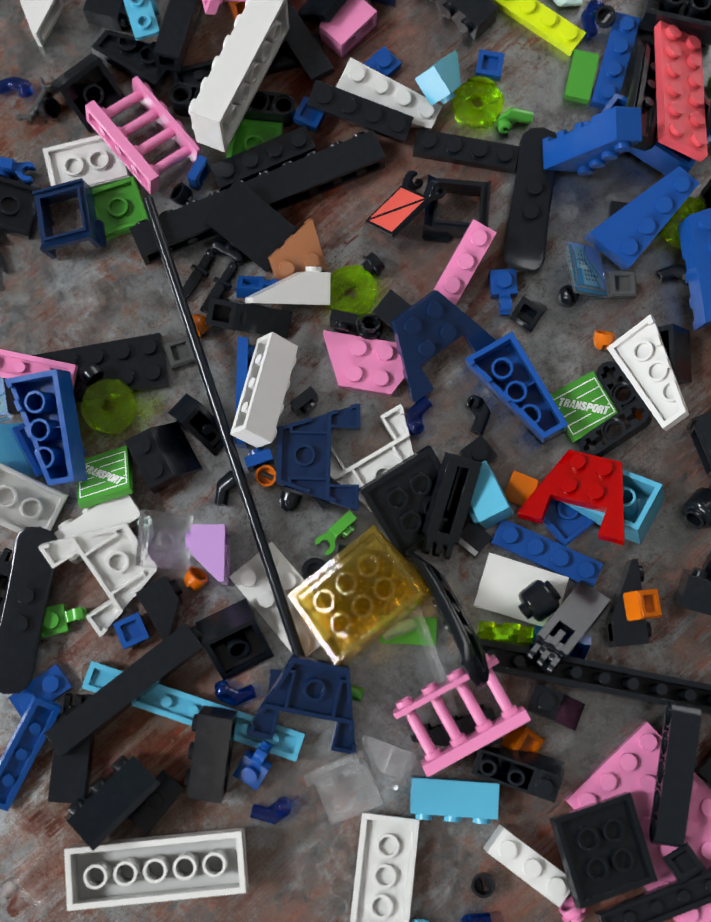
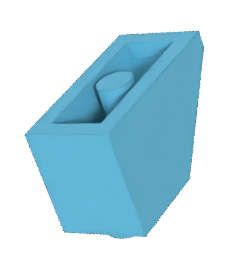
M455 50L415 78L431 106L441 101L442 105L456 96L453 91L461 86L459 60Z
M485 460L481 462L482 467L470 503L471 508H469L468 512L475 524L479 522L487 529L514 515V512L492 468Z

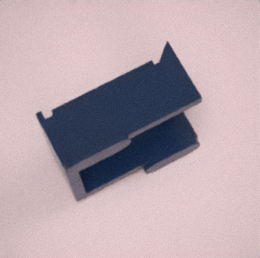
M82 178L32 191L35 198L42 244L40 250L51 259L57 258L56 249L84 241L91 242L96 248L106 245L104 223L101 220H97L92 188ZM78 197L83 228L53 235L50 204Z

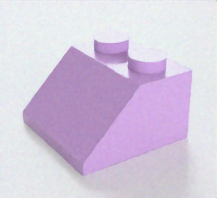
M191 524V532H186V549L190 550V553L223 586H230L231 531L225 524Z

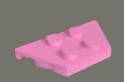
M323 330V339L329 353L338 388L389 397L394 394L400 383L405 379L403 374L404 367L396 342L379 339L369 340L361 336Z

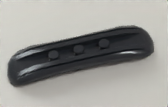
M640 37L635 41L634 67L626 107L641 108L642 141L633 146V148L647 151L652 149L658 141L655 45Z
M545 127L530 128L523 134L520 140L513 199L503 249L504 262L512 269L525 272L537 271L545 262L550 207L557 172L543 170L542 139L546 137L557 138L556 132Z
M25 527L18 533L14 543L9 579L0 617V693L18 694L26 689L32 681L36 666L45 613L56 567L52 569L38 547L42 543L58 540L54 532L42 527Z
M406 552L407 557L417 568L433 597L432 603L441 613L444 619L443 624L452 635L458 647L469 678L476 686L484 687L489 680L486 655L445 577L433 565L413 552Z

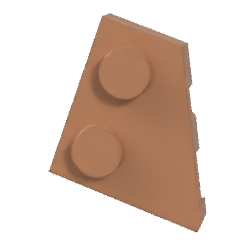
M312 218L307 219L304 225L294 235H291L281 248L276 249L268 257L274 279L282 280L296 272H305V267H322L321 270L327 269Z

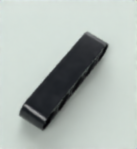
M176 83L172 85L169 90V98L172 108L177 115L191 117L188 112L189 105L192 99L197 98L201 84ZM257 90L243 119L283 123L284 127H289L293 124V116L296 113L295 100L289 94ZM180 98H187V99L184 100V101H181V102L178 101V99H180ZM256 106H263L260 110L253 109ZM284 108L289 109V111L287 112H280L279 110Z
M672 701L667 703L649 828V838L652 844L682 848L684 845L701 726V707L699 705Z

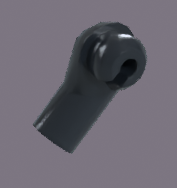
M676 263L656 271V276L660 283L678 277L682 278L684 285L689 286L685 278V273L687 272L685 265Z
M471 395L466 402L475 419L470 432L483 436L491 413L482 397Z
M232 470L228 471L218 480L214 505L227 506L229 490L237 486Z

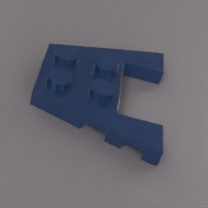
M437 290L430 292L391 321L398 353L401 355L404 367V378L407 380L409 388L408 395L414 403L434 389L421 369V365L462 335L473 354L496 341L495 338Z
M356 403L350 405V407L341 410L336 409L318 417H310L277 427L276 484L353 511H359V485L330 484L331 430H360L361 404Z
M292 654L248 725L247 735L272 740L279 712H288L335 721L329 746L330 750L356 755L349 666Z

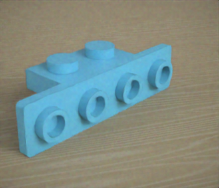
M123 0L134 37L137 41L159 35L160 30L155 15H159L156 0Z

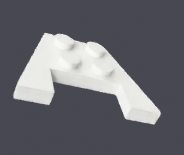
M401 404L380 416V420L394 441L364 459L345 468L331 445L330 478L337 484L359 485L360 488L414 454ZM359 491V502L372 512Z
M127 522L42 543L38 547L52 569L79 553L110 598L108 601L86 614V618L99 637L105 634L108 627L120 616L132 598L136 596V592L140 591L157 571V567Z

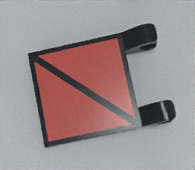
M410 170L406 173L402 185L365 222L367 225L395 238L431 201L443 198L446 191L443 188H439L435 192L436 187L440 185L438 180H431L427 184L424 195L413 191L421 188L423 181L416 179L413 183V178L418 173Z

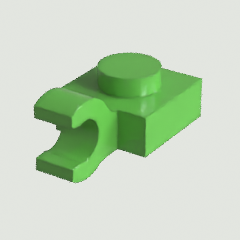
M349 510L325 534L320 535L315 540V544L318 546L323 541L329 542L330 548L324 554L330 556L335 551V541L341 536L346 539L355 531L357 527L354 524L357 522V517Z
M66 604L47 607L41 638L71 632L70 623L87 619V608L79 607L67 611Z

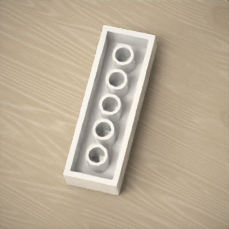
M246 0L245 9L242 14L237 15L231 35L228 34L225 37L222 52L213 60L209 76L204 77L197 98L192 99L189 105L188 112L191 116L196 142L225 152L289 30L287 0Z
M245 827L103 841L94 851L86 843L72 844L64 849L67 911L246 893L249 888Z

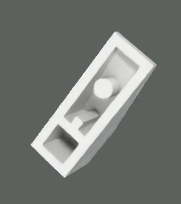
M305 267V272H296L245 297V303L330 305L331 272H321L322 267Z

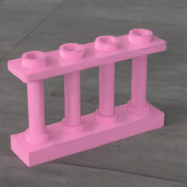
M136 76L132 78L133 93L108 108H100L94 100L86 104V120L151 195L159 190V177L162 172L186 157L195 163L197 157L201 155V146L196 142L195 138H191L185 132L183 124L178 119L175 120L172 117L165 103L158 101L153 95L150 86L145 82L143 83ZM139 101L148 110V112L123 127H117L111 121L112 117ZM154 120L164 129L139 146L132 145L127 139L129 135ZM171 138L180 147L179 150L155 165L148 164L143 155Z
M487 653L485 654L489 668L487 684L502 710L499 718L493 721L486 719L466 682L470 679L466 669L463 671L462 667L447 674L448 679L440 684H437L435 681L421 689L422 694L412 699L411 695L396 703L397 708L393 709L395 718L398 719L405 715L425 751L421 765L427 777L531 720L522 705L516 707V705L511 704L492 669L493 666L499 663L494 654L488 656ZM455 687L476 723V730L468 735L460 732L441 697L442 694ZM431 701L451 738L449 741L450 745L441 750L439 747H435L415 710Z

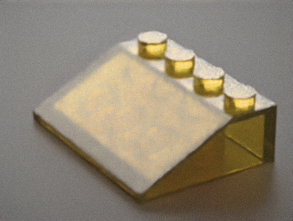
M375 525L371 526L287 595L335 665L347 664L432 597L418 573Z

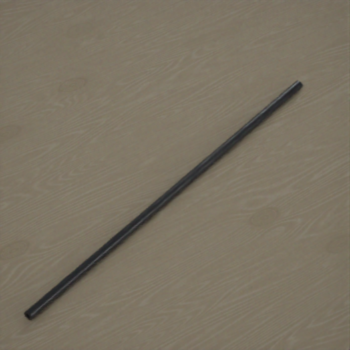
M145 197L142 201L292 653L305 656L233 437L230 435L231 431L153 197Z

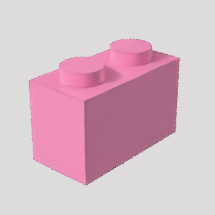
M347 0L330 22H320V40L338 56L343 58L377 25V11L365 0Z

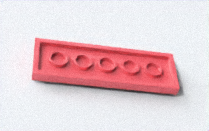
M660 20L654 27L658 142L702 162L708 156L701 41L697 37L679 30L675 25H669Z

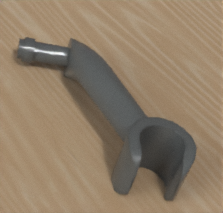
M43 77L39 78L42 90L29 114L16 115L17 121L30 120V122H33L39 114L37 111L38 103L42 99L47 98L49 94L56 92L51 84L45 85Z

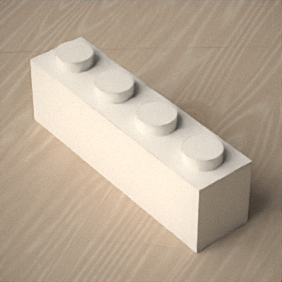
M274 332L257 339L230 435L256 448L270 444L275 439L278 419L284 409L285 393L290 387L291 371L297 361V345Z

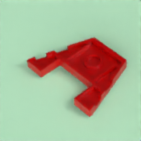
M568 450L517 512L518 517L542 524L551 500L605 513L598 532V538L624 546L622 462Z

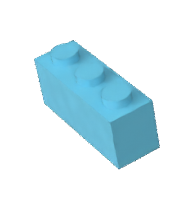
M411 775L409 811L411 814H415V819L433 820V815L444 816V821L461 822L462 817L473 818V823L490 824V819L498 820L499 783L484 780Z

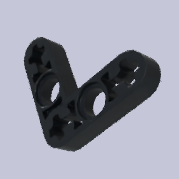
M612 361L605 362L599 366L597 378L619 409V412L584 435L579 442L580 452L603 457L645 429L652 421L651 411L619 365ZM611 370L619 383L614 385L606 373ZM630 389L631 396L628 400L619 401L617 399L618 393L621 390ZM636 411L642 413L643 418L639 421L635 418L634 413ZM625 418L628 421V423L632 426L629 429L628 426L622 421ZM614 425L622 426V433L616 438L609 437V429ZM601 434L608 441L607 444H605L600 438ZM592 441L596 444L594 452L589 449L590 446L588 445Z

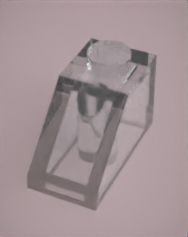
M362 733L361 741L377 777L382 780L381 785L395 791L398 790L399 786L406 788L417 757L416 753Z

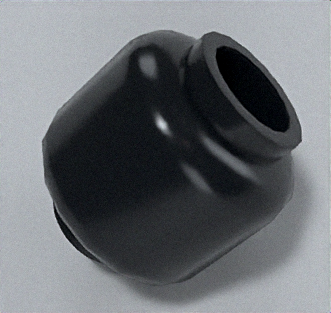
M699 488L683 506L685 518L689 524L696 528H710L711 489Z
M535 580L520 591L518 595L521 602L518 608L527 620L533 617L536 621L542 622L556 612L560 606L558 600L561 599V596L548 580L545 582Z

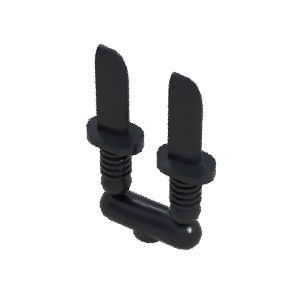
M217 239L211 242L212 249L206 251L198 266L192 264L190 269L193 272L183 286L186 299H188L203 276L208 278L210 275L207 269L213 261L212 259L216 256L215 251L234 261L229 263L220 278L215 276L213 281L216 284L200 308V311L203 313L208 312L210 297H221L225 289L231 290L232 285L229 283L235 275V271L238 270L237 263H242L245 259L242 252L236 250L232 245Z

